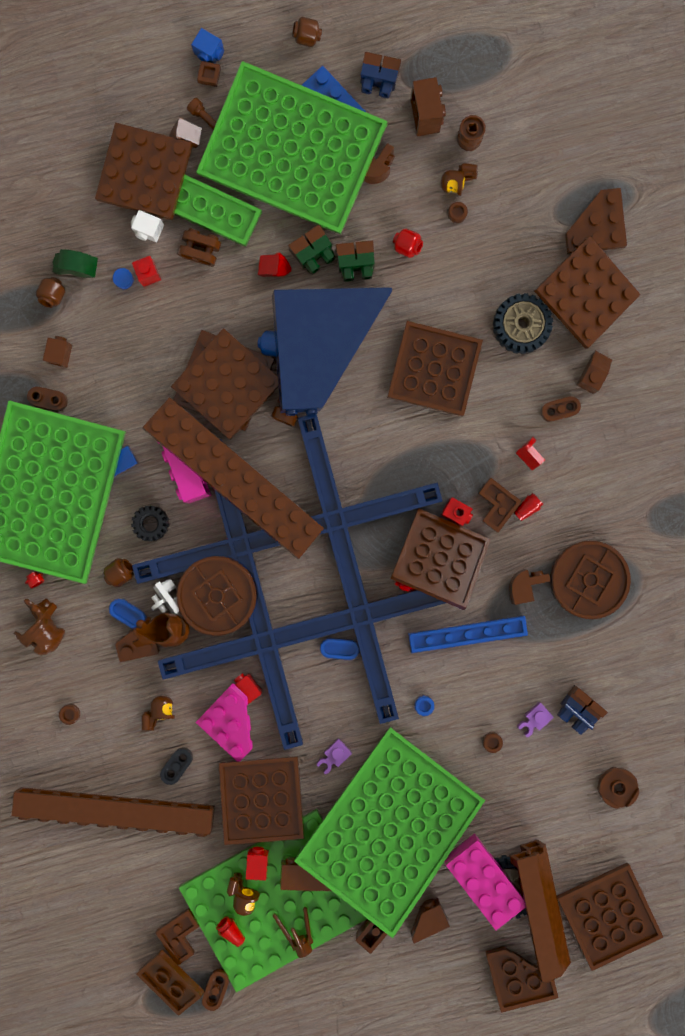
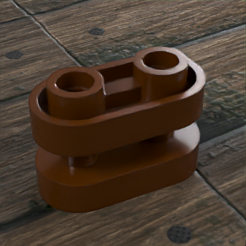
M192 228L185 230L182 240L186 242V246L180 245L177 255L187 260L214 267L217 258L212 255V252H219L221 242L218 241L219 238L211 234L207 236L202 235L199 231ZM194 246L201 247V248H204L205 251H200V250L194 249L193 247H194Z

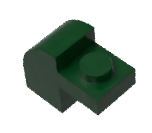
M60 249V253H55L52 273L58 275L72 274L81 278H95L98 258L74 250Z

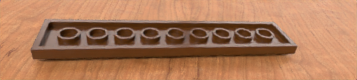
M170 397L143 426V430L297 559H300L324 529Z

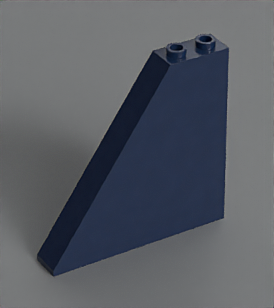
M392 288L288 289L273 291L272 305L280 413H286V416L298 415V412H306V415H316L321 411L386 303Z

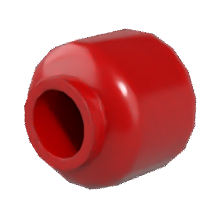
M405 228L399 233L397 232L393 238L395 251L403 256L412 258L415 255L417 256L422 250L423 241L421 240V235L417 232Z

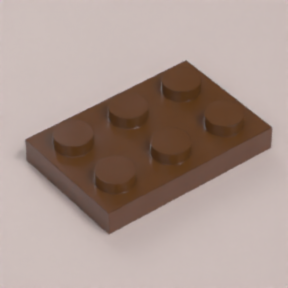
M160 950L136 973L178 1016L199 1000L205 992L163 950Z

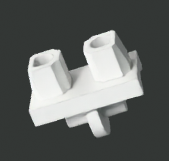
M171 579L162 583L159 581L153 587L158 596L154 595L151 597L155 603L151 607L153 611L159 608L161 612H166L167 609L163 605L165 604L172 614L176 615L179 613L177 597L172 599L168 594L176 588Z

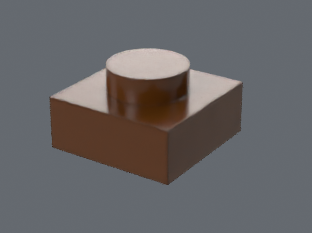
M201 61L197 78L198 83L217 87L221 66Z

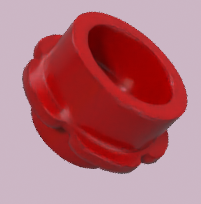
M32 572L26 577L25 584H28L30 589L41 585L45 581L42 577L43 573Z

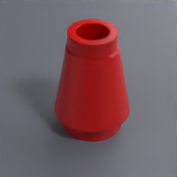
M532 493L530 496H526L514 514L523 521L541 510L540 507L543 503Z
M226 916L217 924L216 929L220 936L236 947L243 944L245 937L233 918Z

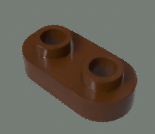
M36 386L31 388L27 394L29 403L40 408L62 411L68 404L66 395L56 390ZM39 393L40 397L35 400L34 395ZM58 397V403L54 404V398Z
M573 396L554 400L542 407L541 416L547 422L569 418L579 413L581 403ZM567 404L572 405L571 411L566 408ZM548 409L553 410L554 414L552 416L547 413Z
M215 969L210 975L202 998V1004L207 1010L215 1011L222 1004L229 984V977L224 969ZM221 976L223 980L219 981L216 977ZM215 995L216 999H211L210 996Z

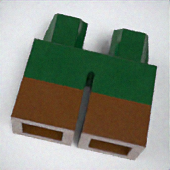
M320 225L305 233V237L302 235L288 245L289 251L297 259L303 269L306 268L312 275L320 270V266L316 262L319 258L322 257L326 264L335 260L332 244Z
M373 240L356 242L357 260L355 259L354 242L336 244L339 273H342L344 282L354 280L353 271H361L363 280L372 279L375 266Z

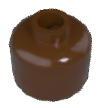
M300 17L298 21L295 20L292 37L295 38L297 44L313 47L316 41H320L322 29L319 28L317 20L307 17Z
M55 277L42 279L36 290L38 302L48 308L60 305L65 295V288L62 282Z
M116 558L104 568L105 582L114 587L123 586L133 577V567L127 559Z

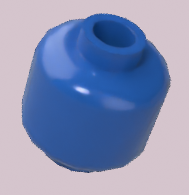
M267 330L258 338L257 345L264 356L276 357L274 331Z

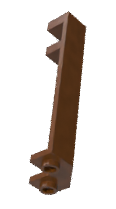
M535 840L521 844V852L509 855L511 864L517 867L538 965V970L534 971L535 976L542 983H550L564 974L571 961L546 844Z

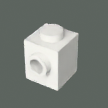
M138 210L137 215H134L131 220V229L137 238L143 241L149 239L157 243L164 224L160 218Z

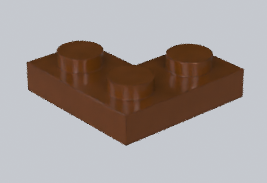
M492 478L488 479L478 493L493 505L482 522L497 533L522 502Z
M188 908L158 928L155 933L172 959L179 965L194 955L195 951L185 936L196 930L200 925L191 909Z

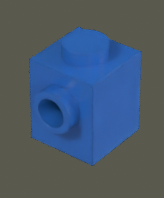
M201 28L191 44L193 52L201 61L215 64L224 54L222 40Z

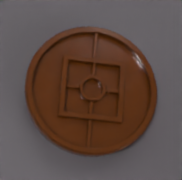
M581 541L563 550L553 564L550 579L553 595L560 606L570 614L583 619H600L614 613L626 600L631 583L629 567L624 557L612 546L599 541Z
M210 556L193 563L182 575L177 588V604L184 620L195 630L212 636L230 634L241 628L251 617L257 600L255 582L249 571L236 560L224 556Z

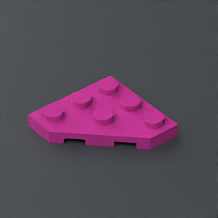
M232 683L195 723L236 761H241L253 748L252 740H250V716L247 713L248 698Z

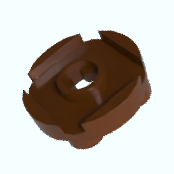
M611 767L599 779L597 790L602 800L612 808L629 807L637 800L639 795L636 777L624 768ZM622 783L621 787L623 790L614 792V786Z

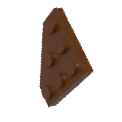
M621 188L604 189L598 193L565 234L567 254H571L589 236L602 250L619 249L627 246Z
M505 946L485 951L501 1013L559 998L555 981L542 983L535 976L534 971L538 970V966Z

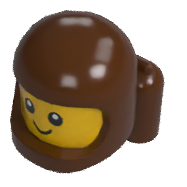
M463 163L459 165L458 170L444 172L441 177V188L446 193H457L458 196H462L465 181L477 180L478 165Z
M157 696L152 700L151 710L144 712L142 715V731H154L157 720L175 719V715H172L173 701L170 697Z
M236 872L230 878L227 894L229 897L234 895L233 908L235 912L241 916L250 915L255 909V902L258 901L260 893L252 888L243 887L241 873Z

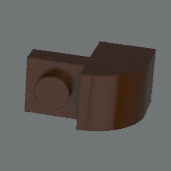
M387 143L378 159L373 157L364 182L378 184L389 177L390 167L388 166L392 164L395 158L393 146Z
M526 569L514 574L509 583L511 603L517 605L534 601L531 585L550 582L549 574L539 570L531 572V576H529Z

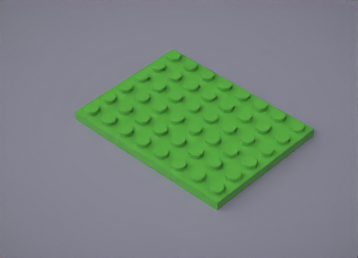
M242 61L196 173L341 235L388 123L379 117Z
M8 401L0 432V562L83 584L87 583L126 431Z
M389 727L297 855L294 862L393 938L485 800Z
M318 809L303 816L304 839L255 843L179 886V890L236 992L299 958L273 918L274 913L294 940L291 928L295 929L298 936L305 935L307 937L303 908L307 907L311 937L313 939L311 944L312 950L367 919L333 891L280 889L281 860H286L287 857H297L323 820ZM259 846L263 847L264 850H269L266 881L246 879L247 854L249 849ZM236 872L242 874L243 887L252 888L260 893L258 901L255 902L254 911L247 916H241L235 912L233 908L234 895L229 897L227 894L229 880ZM226 916L233 918L245 937V941L239 947H236L218 934L217 924Z

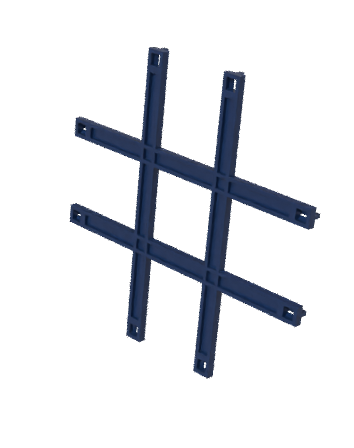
M317 414L297 418L323 514L311 516V518L324 528L319 535L329 534L348 609L273 629L253 553L280 546V544L263 530L247 534L242 512L216 490L215 494L227 535L226 540L132 565L137 584L184 572L196 561L210 556L233 558L249 571L257 591L255 609L249 618L253 634L158 660L162 680L258 654L284 750L301 746L304 743L279 654V648L354 628L379 723L390 722L399 719L373 623L446 603L418 590L371 603L367 602L347 527L443 502L437 482L342 508Z

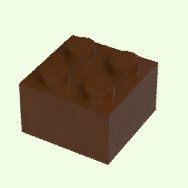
M437 77L417 80L412 83L410 101L417 137L440 133L441 125H444L446 108L445 104H441L442 86L441 84L438 85Z

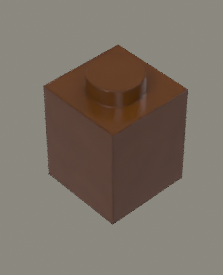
M55 336V339L48 337L43 361L51 365L67 368L72 345L64 337Z

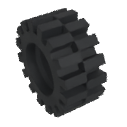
M145 506L139 508V511L134 513L135 516L132 517L133 524H131V527H133L134 530L132 531L134 534H137L138 538L144 541H156L167 533L169 518L161 508ZM148 516H153L157 519L158 525L153 531H147L143 526V521Z

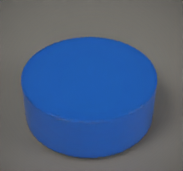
M120 268L114 272L113 282L118 288L128 289L132 286L134 278L129 270Z
M422 695L415 700L414 707L419 715L428 716L434 710V702L429 696Z

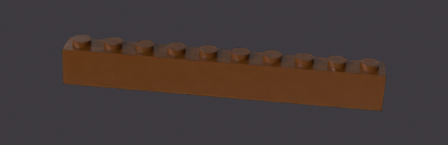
M20 787L13 795L11 816L18 817L19 820H29L30 818L38 819L40 822L57 820L60 824L77 822L81 826L97 824L98 827L104 828L110 825L117 826L116 828L118 829L132 827L138 831L153 829L158 833L175 831L178 835L195 833L196 836L205 837L210 835L213 830L215 805Z

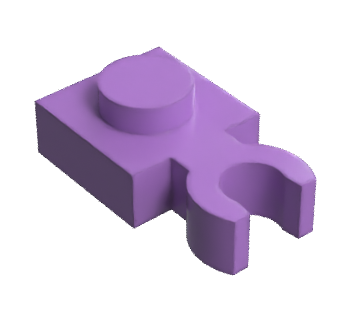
M538 702L525 714L528 720L520 722L517 727L522 729L524 726H527L528 731L524 735L529 737L532 735L534 727L540 731L554 717Z
M338 738L324 751L327 757L319 759L317 766L319 767L322 763H326L328 767L324 770V774H327L331 771L333 763L339 767L352 752Z

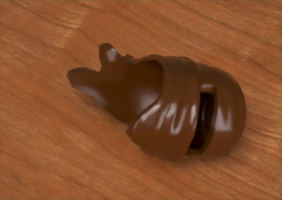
M25 599L24 603L37 621L24 634H20L17 631L13 634L16 635V638L26 648L32 645L35 647L33 652L40 656L47 655L58 648L65 634V630L58 628L51 619L57 606L48 599H44L39 604Z
M162 612L148 624L144 620L136 621L138 628L133 629V634L138 639L132 643L137 648L150 644L176 647L188 638L190 627L182 616Z

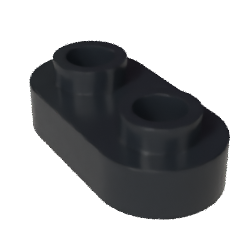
M182 747L177 749L161 770L160 777L165 784L173 785L177 783L191 764L193 754L188 748ZM180 755H186V760H181ZM173 770L175 775L170 776L168 771Z

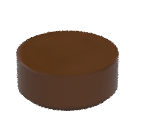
M454 202L448 209V218L454 223L463 222L468 214V209L462 202Z
M74 704L65 705L59 712V718L66 725L74 724L80 718V710Z
M489 732L483 737L482 744L486 751L497 753L503 746V740L497 733Z

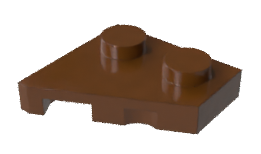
M147 617L144 622L148 624L151 621V617ZM132 629L127 635L117 640L115 646L119 661L124 662L159 654L158 644L137 648L132 643L138 639L133 634Z

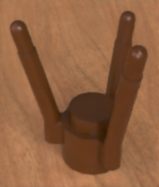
M307 907L303 908L307 937L305 935L298 936L295 929L291 928L294 940L275 913L273 914V918L299 958L306 957L312 952L311 944L313 939L311 937Z

